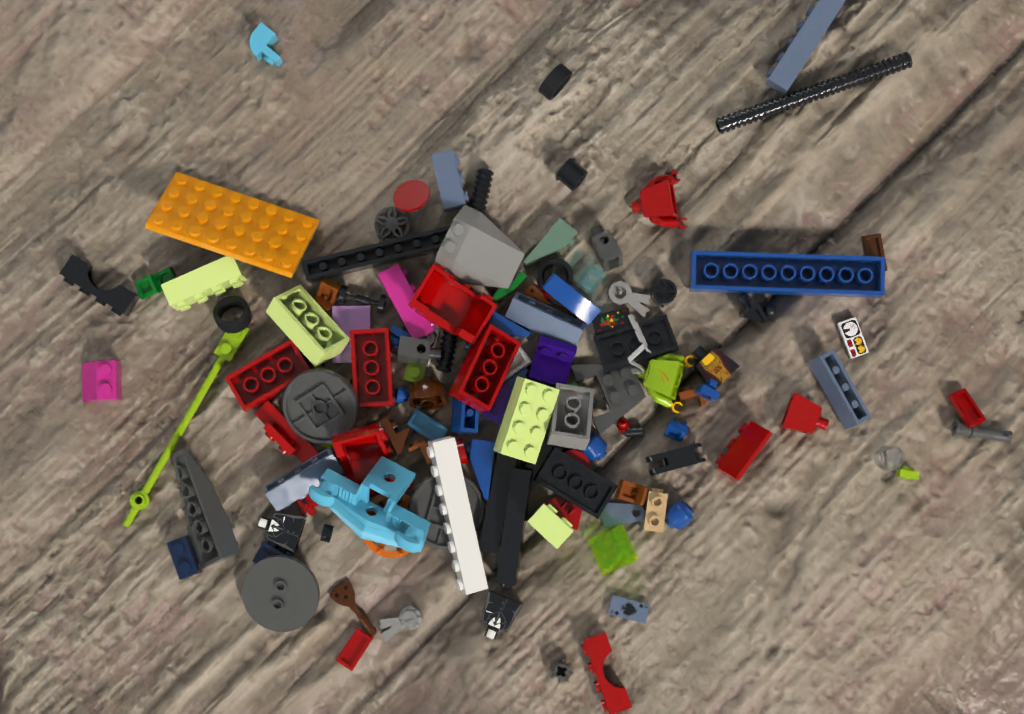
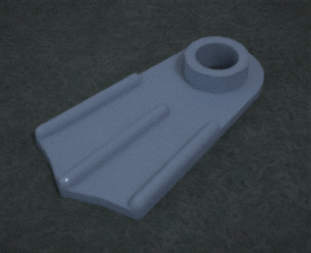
M607 503L600 518L604 527L639 522L644 518L645 510L641 505ZM633 510H639L640 515L638 517L633 516Z

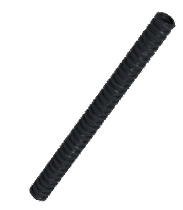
M904 52L903 55L898 54V56H893L892 59L889 57L887 60L883 59L881 62H876V64L866 65L865 68L855 69L854 72L844 73L843 76L832 77V80L821 81V84L816 83L815 86L813 84L810 87L806 86L804 90L801 88L799 91L789 92L788 95L778 96L777 99L766 100V103L755 104V107L744 108V111L738 110V113L733 112L732 115L729 113L727 117L722 116L721 119L718 117L716 118L717 129L719 133L724 134V131L735 130V127L741 128V125L752 124V121L757 122L758 119L760 121L763 118L767 119L769 115L772 117L774 114L784 113L785 110L795 109L796 106L807 105V102L818 101V98L829 97V94L834 95L835 92H844L846 88L849 90L851 87L861 86L863 83H868V81L878 80L879 77L889 76L890 73L900 72L901 69L906 70V68L912 67V58L908 52Z
M480 168L477 170L479 174L476 175V186L473 188L475 192L472 193L474 197L471 198L472 203L470 207L485 215L484 210L487 209L485 205L488 204L486 200L489 198L490 182L493 181L491 176H494V172ZM443 331L444 336L441 337L443 341L440 342V349H442L441 358L436 360L438 364L435 366V369L449 373L452 372L450 367L453 366L451 362L454 360L453 354L456 353L454 349L457 348L455 344L458 343L457 337L459 336Z

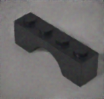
M72 254L59 273L65 277L63 281L71 286L77 284L81 287L79 291L87 296L93 294L97 297L95 301L103 306L106 304L112 306L111 311L121 316L124 314L129 316L140 296L122 285L111 290L98 289L92 279L93 267Z

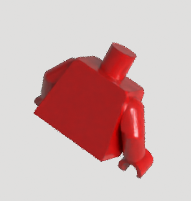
M673 171L670 176L666 174L653 177L645 185L644 189L640 191L641 200L632 202L633 212L643 211L645 218L661 227L675 228L677 226L681 230L687 228V226L683 227L680 223L681 220L687 221V218L676 219L679 218L674 185L678 184L681 179L675 180L673 176H676L678 171Z

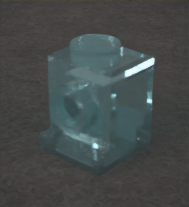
M590 264L576 285L592 296L604 280L606 275L603 273L605 270L597 264L595 266ZM594 274L596 279L594 281L590 280L589 275Z

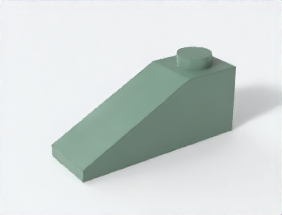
M559 218L523 261V264L529 266L565 250L567 246L571 248L577 241L576 236L578 232Z

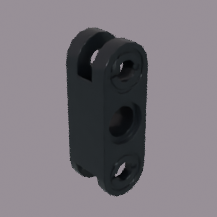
M701 443L645 457L647 463L656 460L659 462V468L649 470L650 476L705 462V458H696L694 451L697 447L702 446Z

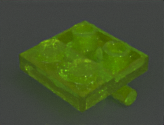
M623 524L587 539L602 575L630 565L638 560Z

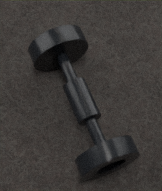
M346 285L341 286L338 297L339 304L344 305L346 298L355 299V302L378 305L377 313H384L387 302L386 295L381 294L379 301H375L367 296L348 294L349 287Z

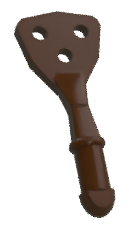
M534 283L530 284L523 293L533 299L537 297L538 301L577 318L575 314L567 311L564 307L548 301L542 290Z
M346 581L337 586L330 594V597L339 605L349 607L354 611L360 620L359 622L368 631V634L371 636L376 635V627L371 624L368 617L359 610L355 603V591L351 582Z

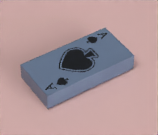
M612 595L607 614L646 624L650 604Z

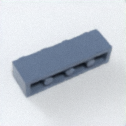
M518 291L514 295L505 315V318H508L515 324L525 326L529 331L538 332L544 335V337L574 346L577 345L586 326L585 322Z
M834 349L808 362L845 430L857 426L872 417Z
M329 447L263 488L265 495L278 512L281 509H287L296 500L304 499L308 495L311 485L318 488L321 476L328 468L340 475L344 470Z

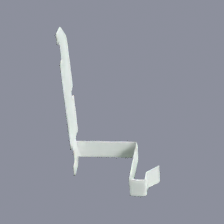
M629 314V320L636 330L635 333L638 340L643 344L627 359L630 364L640 368L631 369L632 374H642L644 372L643 366L632 360L644 349L649 353L651 351L647 348L648 344L638 323L634 319L635 316Z

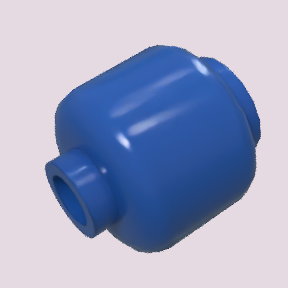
M590 433V441L586 450H580V452L589 461L601 460L607 454V443L598 433Z
M676 501L666 509L665 522L671 529L675 527L681 530L693 520L692 514L694 511L685 501Z

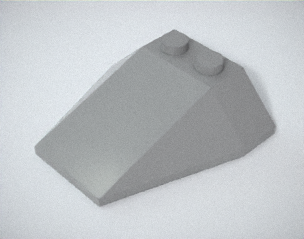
M464 205L455 216L437 252L434 265L438 263L446 268L445 272L454 275L458 283L464 282L472 285L508 289L525 254L483 213Z

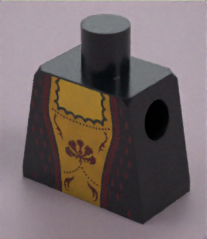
M700 345L692 352L700 361L694 366V369L704 384L711 378L717 381L716 388L740 367L717 348H713L708 353Z

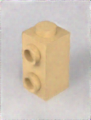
M652 488V492H647L648 496L645 504L642 530L663 533L668 494L663 493V489Z

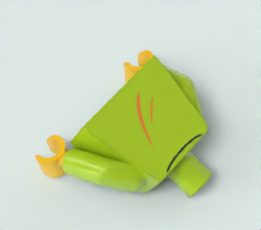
M667 353L657 357L655 360H650L648 368L643 367L644 372L642 374L636 373L638 378L644 379L643 386L647 388V393L656 403L667 408L670 407L672 412L679 413L674 409L675 404L683 406L682 403L672 402V400H676L684 367L690 368L694 366L688 364L687 359L693 360L695 358L692 355L684 358L683 355Z

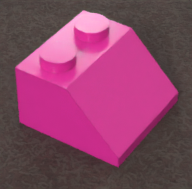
M105 360L82 363L83 402L122 400L121 362Z

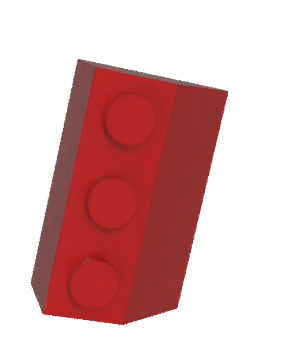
M752 421L747 422V424L743 422L737 430L739 432L737 438H732L726 446L728 448L726 453H721L715 461L717 464L715 469L733 482L740 480L773 434Z

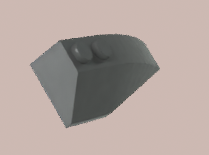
M186 448L174 453L172 458L177 480H181L180 496L184 497L186 508L183 509L184 515L188 516L190 523L187 530L201 569L241 553L226 512L199 465Z

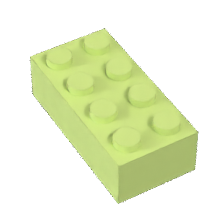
M225 256L161 284L169 306L177 311H185L190 309L191 305L196 302L201 304L208 301V297L214 294L219 296L226 293V289L230 287L238 288L242 286L247 278L239 260Z
M301 285L274 297L266 310V313L315 367L341 354L350 341V338Z
M517 376L493 451L536 464L560 390Z
M542 504L527 522L558 549L573 533L571 529L573 525L565 517L560 519L556 515L558 511L551 504H547V506Z

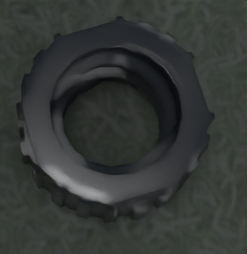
M324 524L320 541L330 542L334 526Z

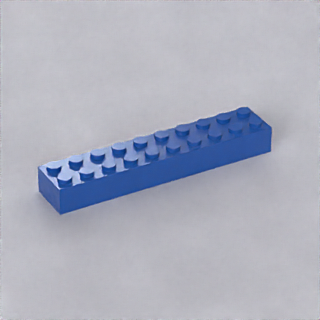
M692 251L690 253L689 292L880 298L885 295V257Z

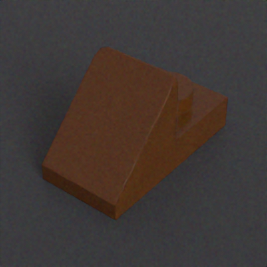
M386 417L381 422L397 455H401L411 428L409 427L396 433L398 427L394 419L390 420Z

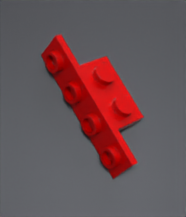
M269 400L254 413L265 424L263 427L267 431L265 435L271 441L275 440L280 445L278 448L285 455H295L304 463L319 454V451L309 441L301 438L292 430L285 416Z

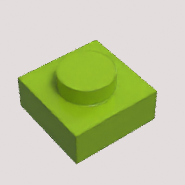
M407 363L403 380L415 383L423 379L427 366Z
M908 466L896 469L895 477L909 480H919L920 472H916L913 467Z

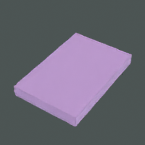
M332 306V320L350 338V330L371 329V306ZM350 341L341 354L332 358L333 364L352 363Z

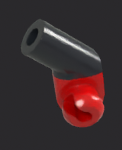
M626 418L618 420L617 428L624 436H643V427H632Z

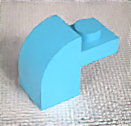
M262 22L251 34V51L258 61L263 58L269 65L272 66L274 64L279 68L283 61L277 53L270 49L276 43L278 37L276 33Z

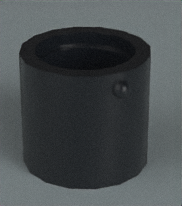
M569 158L555 177L557 181H561L570 190L574 191L587 176L588 171L575 162L574 158Z
M660 279L654 284L650 292L653 303L662 308L671 304L676 297L677 288L671 280Z

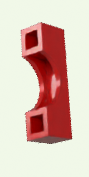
M603 631L583 638L584 643L581 644L584 656L588 655L591 662L587 664L590 673H595L597 681L594 684L597 692H602L604 699L600 701L604 712L608 711L609 714H615L632 708L626 688L611 684L604 676L603 664L608 654L612 652L606 632Z

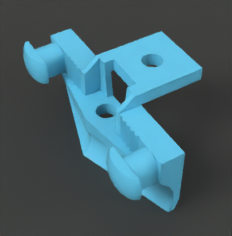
M382 456L361 485L328 468L321 476L318 488L313 485L309 487L310 498L321 506L329 507L361 539L399 547L411 553L422 551L431 522L397 505V502L415 479L416 473ZM384 478H391L394 481L387 482ZM370 489L389 498L384 508L369 501ZM373 511L376 513V515L371 516L368 515L367 512Z

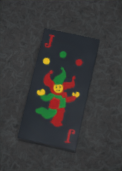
M626 307L598 314L592 321L595 335L632 325L628 317L630 314L629 308Z

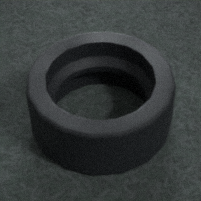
M562 63L557 65L545 78L539 88V92L548 100H552L568 83L572 72Z
M552 258L541 264L538 270L537 281L543 292H546L542 288L545 284L544 273L552 266L563 268L567 276L566 282L572 285L574 274L571 266L566 261Z
M239 296L222 298L217 302L213 310L217 326L226 333L241 332L251 322L252 314L249 305ZM234 307L243 309V314L237 320L232 322L222 320V315L228 309Z

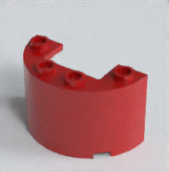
M438 263L432 264L408 306L411 309H416V313L452 335L459 336L461 340L474 345L497 307V304L493 302L494 298L486 293L483 295L474 293L471 286L464 282L461 285L456 281L457 278L454 275L445 272L446 268Z
M379 423L332 435V444L337 458L341 460L346 478L361 485L382 456L390 460L389 456L392 455L390 444L385 442L388 440L386 430ZM384 478L387 482L394 481L391 478ZM370 489L369 497L379 495L380 493Z

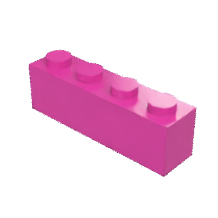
M396 264L379 273L378 276L412 338L424 339L435 333L433 328L436 325L416 313V309H411L408 306L416 292V288L413 283L409 285L406 279L409 275L405 268H400Z

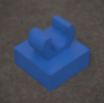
M393 325L390 330L394 334L390 343L395 347L399 346L400 336L411 337L410 334L396 325Z
M711 378L705 384L697 386L694 393L710 402L715 401L720 395V392L715 390L718 382Z
M674 417L665 429L664 436L682 442L689 427L686 426L687 421L684 420L683 424L676 422L677 417Z

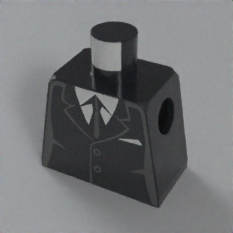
M274 512L272 519L261 516L258 528L268 530L267 540L291 552H296L307 517Z
M488 590L481 622L488 624L484 635L495 640L499 629L507 632L523 604Z

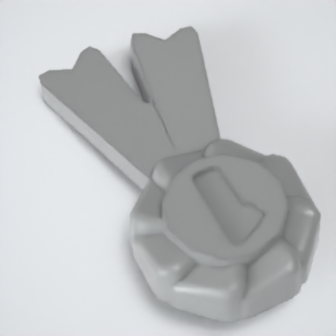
M618 281L611 285L608 295L613 303L619 305L628 303L642 317H645L646 313L650 311L641 304L650 305V295L632 293L629 284L623 281Z
M411 605L403 608L399 617L380 619V629L391 626V628L381 633L384 641H389L403 628L414 630L420 627L423 621L421 610Z

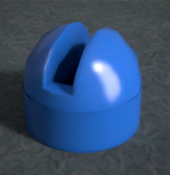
M397 387L395 402H406L409 398L408 390Z

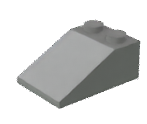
M556 383L555 389L560 391L550 418L547 444L585 451L590 441L594 389Z

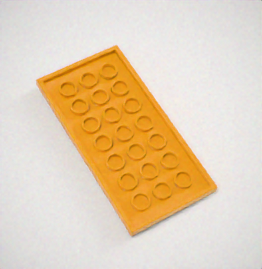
M176 171L147 219L145 228L292 278L318 227L319 220Z

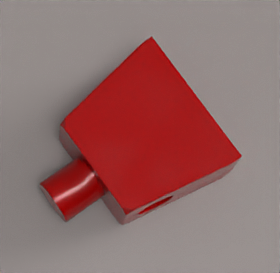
M793 393L779 428L812 434L815 427L826 430L829 420L820 417L822 411L820 406L798 393Z

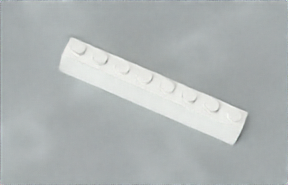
M447 436L427 441L428 447H426V451L433 465L431 466V473L437 483L435 491L441 501L439 509L445 519L443 527L449 537L447 545L454 559L452 567L458 577L456 579V586L459 591L466 595L488 589L455 437Z

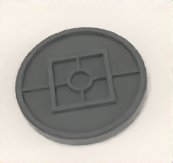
M322 368L306 370L297 375L288 384L284 392L282 404L286 421L297 435L309 442L331 444L332 435L352 430L358 420L359 401L356 392L344 377L334 371Z
M430 475L423 479L414 489L409 500L408 511L431 522L425 541L426 545L436 549L449 550L447 545L449 537L443 527L445 519L439 509L441 501L435 491L436 479ZM464 476L475 531L477 533L484 517V502L477 486Z
M272 555L258 561L249 570L243 582L242 598L247 612L260 626L276 632H289L304 626L315 614L319 605L320 590L315 575L302 561L287 555Z

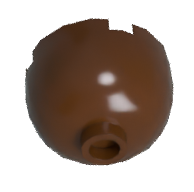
M425 376L412 385L409 392V405L416 408L417 405L421 406V410H437L442 408V404L447 405L446 388L434 377Z

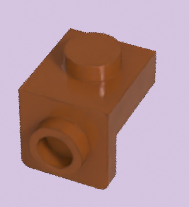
M324 278L321 281L317 295L313 299L325 312H328L335 304L341 286Z
M692 386L681 388V392L677 393L678 401L697 397L700 408L705 407V402H708L707 399L695 394L696 388L692 389Z
M419 439L410 443L409 452L411 453L420 448L427 464L431 465V458L428 457L426 447H428L426 440L422 442Z
M620 479L615 498L643 506L648 496V487Z

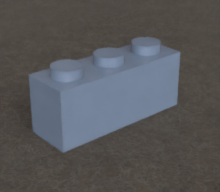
M453 149L431 154L444 213L462 209L466 202H469L467 190L463 191L461 185L465 182L463 173L458 172L457 166L460 165L458 154L454 155Z

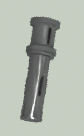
M958 419L954 420L951 429L952 436L955 437L961 435L967 436L968 439L978 437L1011 443L1012 437L1010 436L1013 435L1012 431L978 425L968 429L966 424Z

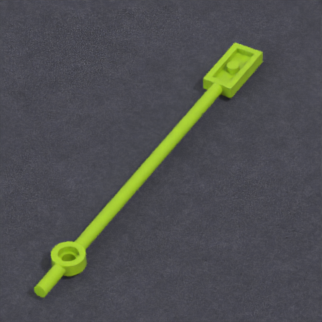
M245 328L238 333L225 332L214 351L219 356L143 489L131 495L130 504L132 508L122 523L124 526L129 528L138 511L144 510L150 505V490L225 360L233 361L250 331L249 328ZM138 497L142 498L141 504H138L136 501Z

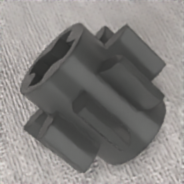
M564 658L559 663L554 660L555 666L549 667L551 671H554L551 678L557 677L558 683L561 682V679H565L568 682V674H573L572 671L568 670L572 664L568 663L566 665ZM558 666L561 668L566 667L564 675L561 673L556 674Z

